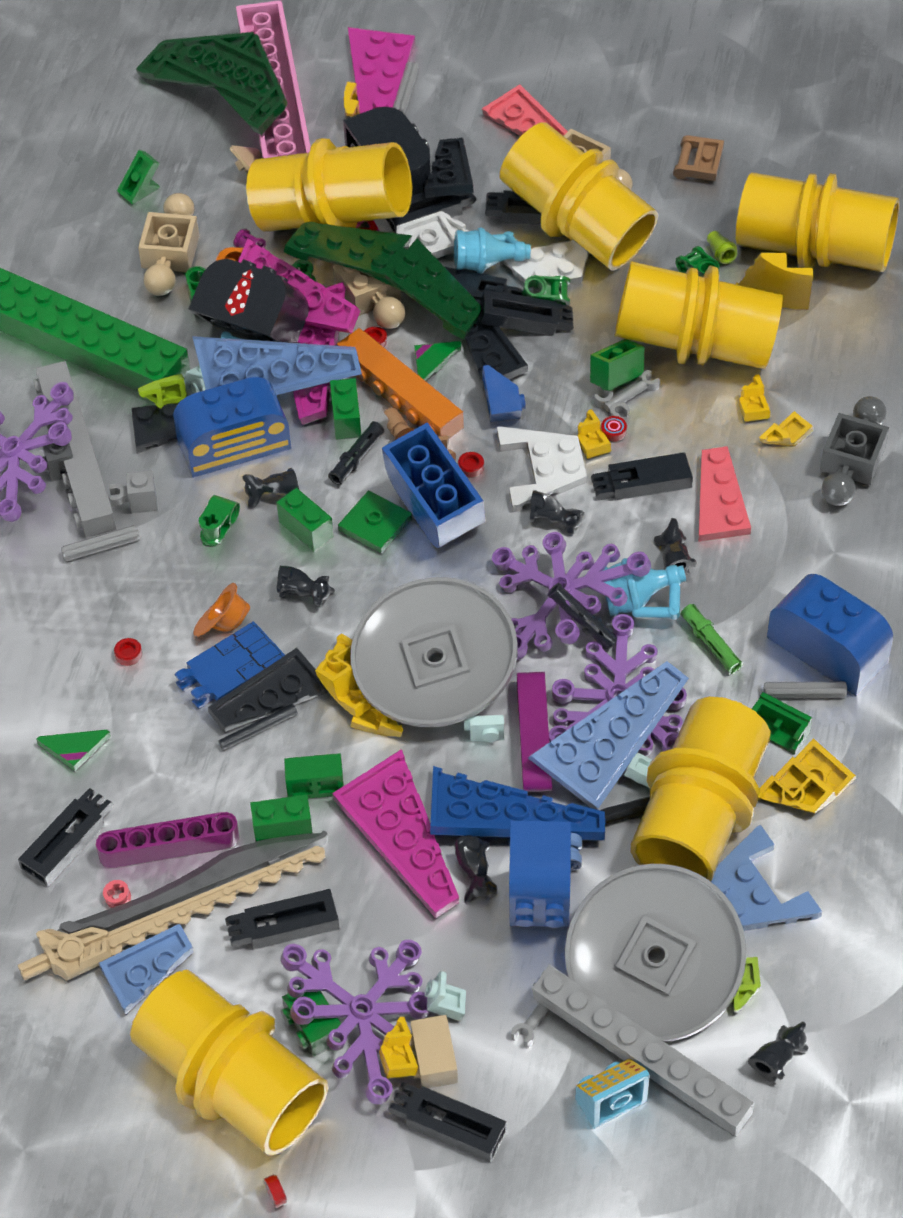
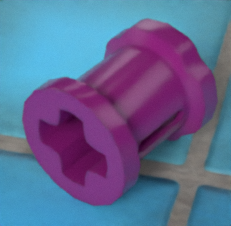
M246 228L238 231L233 241L234 247L244 248L247 238H249L261 248H266V241L262 238L254 237Z

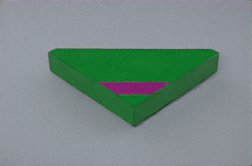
M461 341L414 345L417 374L425 381L433 373L436 374L449 362V358L452 355L461 351Z
M105 729L39 736L36 740L39 746L76 771L111 735L110 731Z

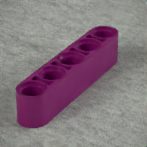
M545 672L517 673L523 790L528 792L552 791V777L528 759L529 756L549 743Z
M219 812L107 831L100 834L96 839V848L100 863L104 867L118 868L229 849L237 845L239 830L237 819L232 813ZM224 829H230L229 831L221 832ZM195 834H201L200 836L193 837Z

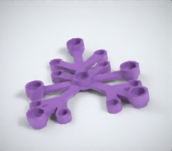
M59 382L52 387L50 396L53 400L51 402L45 395H39L33 400L34 421L19 438L17 436L6 438L0 434V473L8 465V469L0 477V492L7 485L6 499L0 502V516L5 521L14 522L21 516V507L17 503L18 479L27 484L34 494H40L46 488V483L40 476H33L19 467L20 459L29 464V467L35 473H41L47 468V462L42 456H35L29 450L52 443L65 446L72 439V432L67 426L73 419L72 414L67 408L57 410L61 405H69L74 399V392L66 382ZM0 411L1 425L5 420V416ZM53 424L49 428L48 434L31 439L41 427Z
M559 532L548 533L542 542L546 552L551 555L554 578L538 571L537 561L540 558V553L533 545L525 547L522 551L526 565L517 561L512 551L507 547L498 548L492 554V561L498 570L505 572L512 570L518 573L514 575L507 574L500 579L499 584L504 592L512 593L517 589L518 585L534 581L549 590L555 584L560 583L563 588L592 614L598 613L601 609L598 597L595 595L589 596L579 591V589L588 587L610 598L614 606H623L628 599L625 591L620 587L614 588L604 582L630 574L643 577L649 573L651 568L648 556L644 552H635L628 557L627 564L604 570L609 562H615L620 557V551L615 544H607L603 547L602 554L595 563L589 552L579 553L576 557V562L566 574L563 560L566 541ZM583 570H589L584 577L578 578ZM622 595L620 598L615 599L616 596ZM548 597L536 614L519 619H511L514 626L518 625L515 629L518 644L517 659H521L526 655L527 643L535 633L534 643L538 650L546 652L551 649L553 641L547 634L546 618L557 605L552 598ZM559 606L561 621L555 628L556 635L562 643L573 644L578 640L580 630L572 620V617Z
M619 614L612 620V632L618 637L615 660L602 649V645L599 642L591 641L586 645L587 658L598 660L615 676L614 683L601 672V668L596 664H589L585 667L584 678L590 683L596 682L602 689L575 688L574 684L568 679H559L554 682L552 697L559 704H567L572 699L602 702L588 712L568 711L564 708L555 710L553 722L556 726L549 731V742L642 679L644 675L655 670L652 667H644L639 675L625 683L626 676L643 663H653L656 661L658 652L654 645L646 644L639 653L627 661L628 637L634 631V620L629 615ZM591 649H597L598 651H597V652H591L590 650H591ZM652 652L653 655H646L645 653ZM593 671V672H596L597 674H595V675H590V674H588V673ZM684 688L680 690L675 698L679 701H673L669 709L676 711L685 706L687 693ZM679 715L662 716L651 732L662 744L663 751L672 749L670 746H673L683 724V720ZM564 716L566 719L560 720L557 717ZM676 722V723H678L679 725H677V726H672V725H670V723ZM651 734L644 742L649 747H641L638 753L644 756L650 755L653 751Z
M413 940L402 941L396 951V960L389 968L387 964L388 952L382 947L374 948L370 953L369 963L375 967L378 981L366 995L360 994L355 997L333 981L329 964L331 955L328 951L324 949L316 950L311 959V964L305 961L307 953L302 946L298 944L287 945L280 958L281 964L286 970L299 971L308 978L293 977L287 986L288 994L297 998L290 1010L293 1021L299 1025H305L317 1018L347 1017L337 1029L330 1032L327 1038L328 1047L335 1051L341 1050L344 1047L347 1036L358 1024L360 1036L343 1056L336 1058L332 1066V1072L338 1078L347 1077L352 1069V1064L363 1052L369 1079L365 1090L366 1097L373 1104L385 1103L392 1093V1084L387 1078L381 1076L377 1053L379 1054L383 1041L373 1034L371 1025L386 1035L388 1031L391 1032L394 1026L382 1018V1015L409 1014L414 1019H424L429 1015L430 1011H427L428 997H425L424 992H417L422 985V977L416 972L399 975L405 967L413 966L418 962L422 953L420 945ZM374 955L381 956L383 960L376 959ZM317 957L323 958L326 962H320ZM408 980L415 981L417 985L410 984ZM293 985L300 986L301 990L295 989ZM388 988H404L407 992L414 993L409 1001L376 1003ZM326 991L342 1004L316 1005L312 999L302 996L305 992ZM357 1009H362L365 1013L359 1012ZM299 1011L304 1012L306 1016L301 1015ZM332 1037L339 1038L341 1042H335ZM338 1065H344L347 1070H341ZM373 1091H379L381 1095H377Z

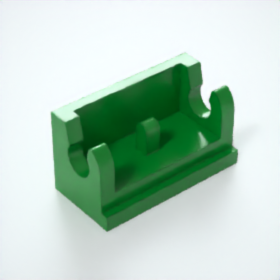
M762 692L752 708L766 721L771 732L769 742L795 755L810 733L812 717Z
M341 753L284 758L287 797L308 794V799L332 797V793L344 786Z

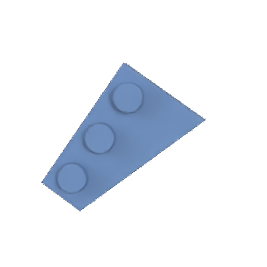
M178 924L100 962L99 965L126 1015L194 951L184 930Z

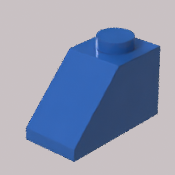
M489 365L483 366L482 378L490 423L520 419L522 410L526 409L524 394H519L518 386Z

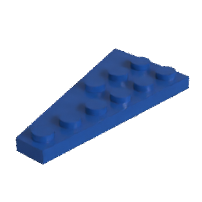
M433 766L430 835L510 837L511 820L571 822V833L580 835L582 840L605 841L604 811L574 803L565 806L554 803L551 797L543 795L539 799L528 796V791L488 780L479 783L468 780L465 774L457 772L456 776L442 773V768Z

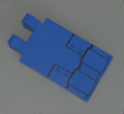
M253 621L186 662L187 669L183 668L175 673V677L178 679L176 685L182 691H185L198 682L201 686L194 688L191 694L194 697L192 700L193 704L198 709H201L213 699L218 701L285 656V654Z

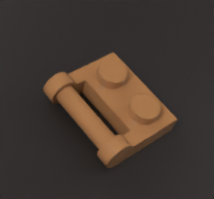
M689 135L683 136L680 143L682 149L679 161L673 171L674 177L677 179L692 177L716 181L724 148V140ZM694 148L698 149L694 166L687 165L691 150Z

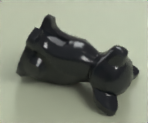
M288 468L283 473L272 474L263 480L250 474L242 476L245 482V493L249 497L247 505L250 508L255 507L260 502V498L264 493H285L287 495L295 488L299 489L297 477L292 468Z
M533 490L530 521L535 522L536 519L544 518L552 523H563L566 533L573 535L575 528L580 526L584 512L573 508L565 509L553 496Z
M671 518L668 528L661 535L655 536L654 542L658 546H666L662 555L664 567L683 565L686 576L690 573L688 568L696 566L697 562L688 554L687 547L684 545L686 536L679 529L677 520Z
M281 565L279 567L277 592L280 598H285L288 594H295L301 597L311 596L314 604L321 606L323 600H326L330 594H334L335 589L328 584L329 576H321L313 581L300 569Z
M471 835L458 838L454 844L455 854L461 868L471 879L470 886L464 895V901L468 903L473 897H486L490 893H497V885L487 875L489 865L485 852L490 848V844Z
M801 1022L792 1027L783 1025L778 1034L781 1040L771 1041L761 1046L754 1055L749 1057L748 1064L769 1081L775 1082L777 1078L782 1080L785 1077L783 1068L793 1058L794 1052L803 1054L809 1049L806 1044L807 1037L804 1033L806 1023Z

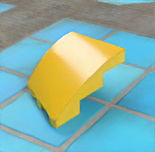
M760 253L755 259V263L745 271L744 278L735 284L783 295L782 308L809 310L813 268H787L786 253Z
M341 633L337 636V644L333 650H328L325 660L319 664L315 671L317 677L333 698L346 711L358 718L373 706L362 695L353 675L351 666V645L353 640Z
M813 738L775 776L771 775L759 788V799L815 814L838 797L856 779V775Z

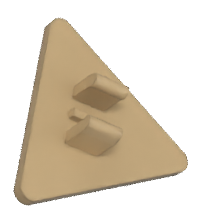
M234 145L230 147L231 152L238 158L235 164L239 171L244 169L245 172H248L250 165L256 159L262 158L261 152L257 148Z

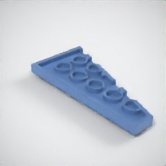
M192 336L206 390L246 378L261 377L267 379L272 384L276 395L328 383L330 380H340L362 374L355 347Z
M666 661L536 751L528 759L589 807L597 810L689 678Z

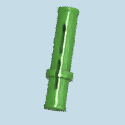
M695 604L687 605L680 615L694 630L693 634L696 638L701 639L729 674L739 671L743 666V662L716 632L711 620L706 619Z

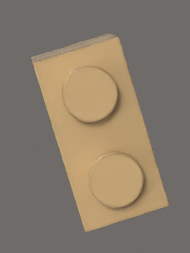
M447 1015L410 1021L412 1035L410 1047L412 1051H415L418 1065L416 1076H413L414 1079L420 1078L421 1087L424 1086L426 1088L458 1083L457 1065Z

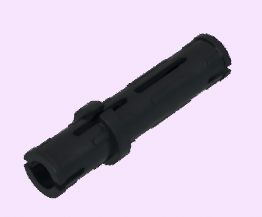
M372 421L348 452L342 453L339 458L340 461L328 474L329 479L333 483L341 485L351 471H355L359 467L360 460L385 432L380 423ZM367 439V443L362 447V449H360V446ZM351 457H353L352 461L346 467V463L351 459Z
M560 583L555 584L549 590L547 596L552 598L583 627L582 631L586 635H591L605 649H609L614 645L618 637L601 623L602 619L598 615H593ZM566 600L570 602L579 611V613L573 610L566 603ZM586 619H588L595 627H597L599 629V632H597L589 623H587Z

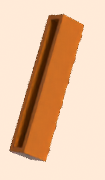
M358 328L337 343V346L356 348L362 374L356 375V378L369 385L376 395L385 398L392 408L402 412L409 422L419 427L428 422L438 437L449 436V439L464 428L463 411L362 329Z

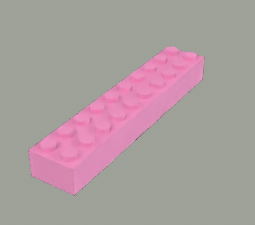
M282 0L236 6L239 33L254 32L255 35L257 33L288 101L285 110L262 135L258 134L262 158L309 153L311 147Z

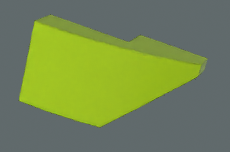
M182 374L151 382L138 388V393L141 397H146L154 402L159 408L169 403H179L186 398L184 377Z
M758 957L746 958L744 976L738 992L732 1001L734 1012H739L761 987Z

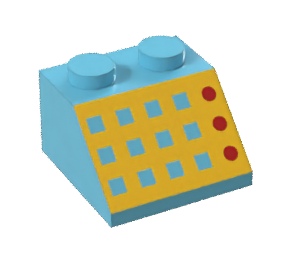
M630 1058L623 1062H614L604 1072L596 1076L589 1075L580 1080L578 1085H576L575 1100L593 1129L646 1103L650 1074L645 1068Z

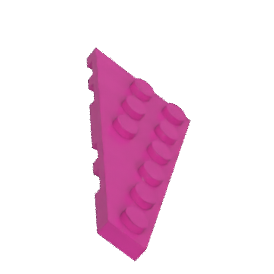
M348 27L360 113L377 107H393L406 63L410 61L413 52L415 36Z
M247 238L238 262L241 263L244 259L256 264V268L270 267L277 271V275L288 279L290 285L303 293L309 305L305 325L352 334L360 314L357 306L336 293L334 294L322 284L310 279L306 274Z
M343 282L326 288L334 294L336 293L345 298L346 287ZM304 324L297 343L337 346L339 331ZM330 382L293 391L302 425L327 416L331 391Z
M402 749L332 793L336 804L435 918L459 903L457 890L443 860L439 844L436 842L435 836L430 835V821L420 795L417 793Z

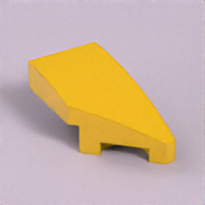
M348 81L344 91V111L346 116L360 114L356 83Z
M759 374L753 377L751 384L748 386L744 385L741 388L739 406L745 422L770 418V408L764 396V385Z
M592 409L588 410L584 422H580L577 426L580 448L587 459L611 452V443L601 430L600 420Z
M794 411L780 425L774 423L759 439L764 444L796 446L814 430L809 422Z
M374 707L358 718L353 716L350 725L354 729L384 736L401 737L403 733L401 725L399 726L395 720L383 715Z
M399 1017L391 1032L388 1031L385 1035L383 1044L380 1047L379 1055L387 1078L416 1076L418 1070L417 1062L410 1047L412 1035L405 1017Z

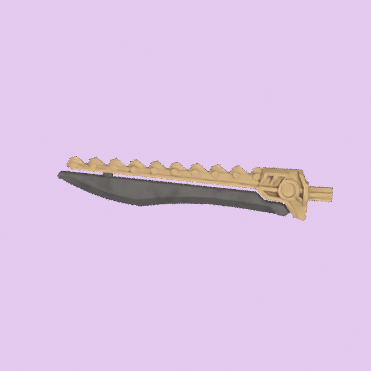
M322 831V833L266 839L222 852L197 869L149 894L74 922L67 921L61 923L57 931L53 929L38 931L36 935L44 953L18 964L21 976L25 981L52 969L55 975H59L68 981L100 966V962L122 952V948L126 945L135 946L145 941L146 936L150 934L157 935L169 929L168 926L172 924L187 925L192 920L191 915L195 913L209 915L214 910L215 904H232L237 899L236 894L239 893L254 894L259 889L258 885L262 882L276 884L284 872L299 873L304 868L303 863H321L326 856L324 848L319 846L328 842L327 832Z

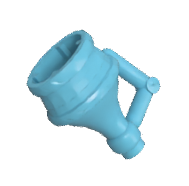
M481 227L477 228V230L466 232L462 230L455 231L454 265L457 270L465 268L482 274L485 270L504 260L524 261L525 259H530L531 245L518 241L514 237L513 232L507 231L504 234L492 235Z
M628 558L622 559L621 562L609 568L606 566L604 570L627 564ZM676 565L667 566L665 570L650 568L649 573L643 577L630 574L604 582L614 588H622L628 597L627 602L623 606L617 607L612 604L610 598L605 596L610 617H615L619 615L618 613H632L637 618L678 619L680 617V585L682 582H686L683 565L678 567ZM670 586L669 607H644L655 593L660 589ZM622 595L616 596L615 599L620 598Z

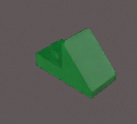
M138 150L117 192L131 204H136L158 190L160 186L152 180V177L160 163L147 152Z

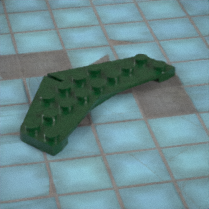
M254 32L167 39L160 42L136 68L138 74L146 79L215 88L246 124L260 135L269 128L288 104L264 46L257 33L255 35Z
M306 222L298 228L285 244L283 252L294 258L308 261L312 257L359 270L406 293L444 322L443 328L463 340L478 320L481 312V305L418 238L414 240L408 250L406 249L410 244L412 235Z

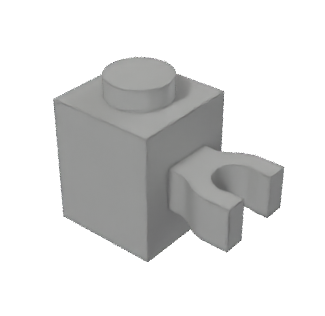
M152 470L126 473L127 486L119 484L109 485L110 495L118 494L117 496H110L112 507L129 502L131 514L158 510Z

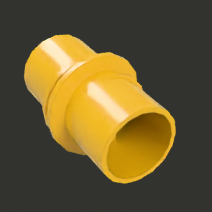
M548 123L534 125L516 141L506 155L500 168V180L542 214L541 228L548 236L561 237L565 235L570 240L578 243L608 269L617 270L621 268L645 245L653 233L659 214L653 207L617 179L619 171L617 163L612 159L603 161L604 157L600 150L590 149L584 153Z
M320 138L316 139L311 145L309 153L256 159L250 165L247 174V202L255 224L263 232L298 229L306 222L355 228L357 222L404 217L411 204V172L406 155L397 143L336 147L330 139Z
M751 172L745 182L736 222V244L740 247L773 253H786V255L797 257L799 268H811L817 260L819 266L826 268L831 263L884 272L887 268L894 243L900 201L897 197L839 188L836 174L832 173L829 174L822 185L818 184L817 174L813 173L808 175L806 181H799Z
M631 261L621 298L614 336L674 349L677 352L678 363L683 365L692 353L697 354L698 365L704 366L710 357L766 369L778 330L783 295L719 281V271L714 266H709L704 275L700 277L696 268H688L686 273Z
M711 696L697 699L690 706L673 748L660 752L648 766L646 782L650 788V800L630 847V852L638 865H674L691 870L712 881L731 833L742 832L751 825L754 807H756L759 799L760 789L754 778L769 744L771 732L766 721L754 710L731 699Z
M187 969L178 971L163 980L141 1005L132 1022L130 1031L132 1043L177 1079L175 1092L178 1101L183 1106L196 1110L202 1119L210 1121L221 1118L225 1119L265 1154L273 1156L291 1146L316 1118L328 1093V1081L273 1037L275 1031L274 1017L264 1011L250 1015L249 1011L241 1004L233 1005L195 973Z

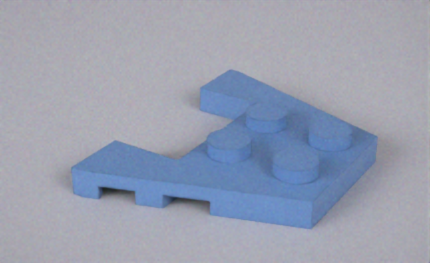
M761 825L757 826L719 863L710 882L717 886L731 902L739 916L743 931L766 928L768 924L784 922L785 924L796 923L797 919L810 918L815 920L821 918L822 910L808 891L782 904L752 863L753 860L774 850L775 844Z

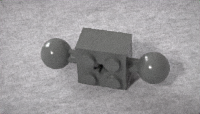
M867 396L861 398L854 406L853 417L838 413L822 452L820 471L830 473L824 479L821 491L824 499L831 505L843 506L849 503L856 492L854 481L871 485L886 448L889 427L882 425L886 419V407L876 397Z

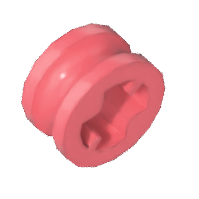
M110 881L103 889L106 904L111 908L131 901L130 890L124 881ZM120 890L119 898L114 899L115 891Z

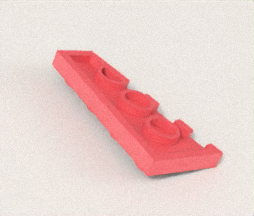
M520 84L482 108L484 116L519 136H522L528 129L538 123H548L563 136L568 132Z
M728 446L702 450L698 542L751 534V525Z

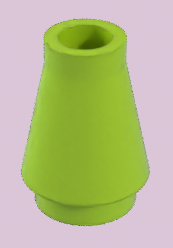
M712 231L708 234L707 241L710 244L716 261L723 264L733 262L737 257L736 244L718 231Z

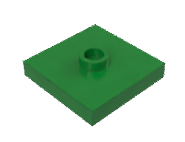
M368 490L338 524V531L382 554L411 521L412 513Z

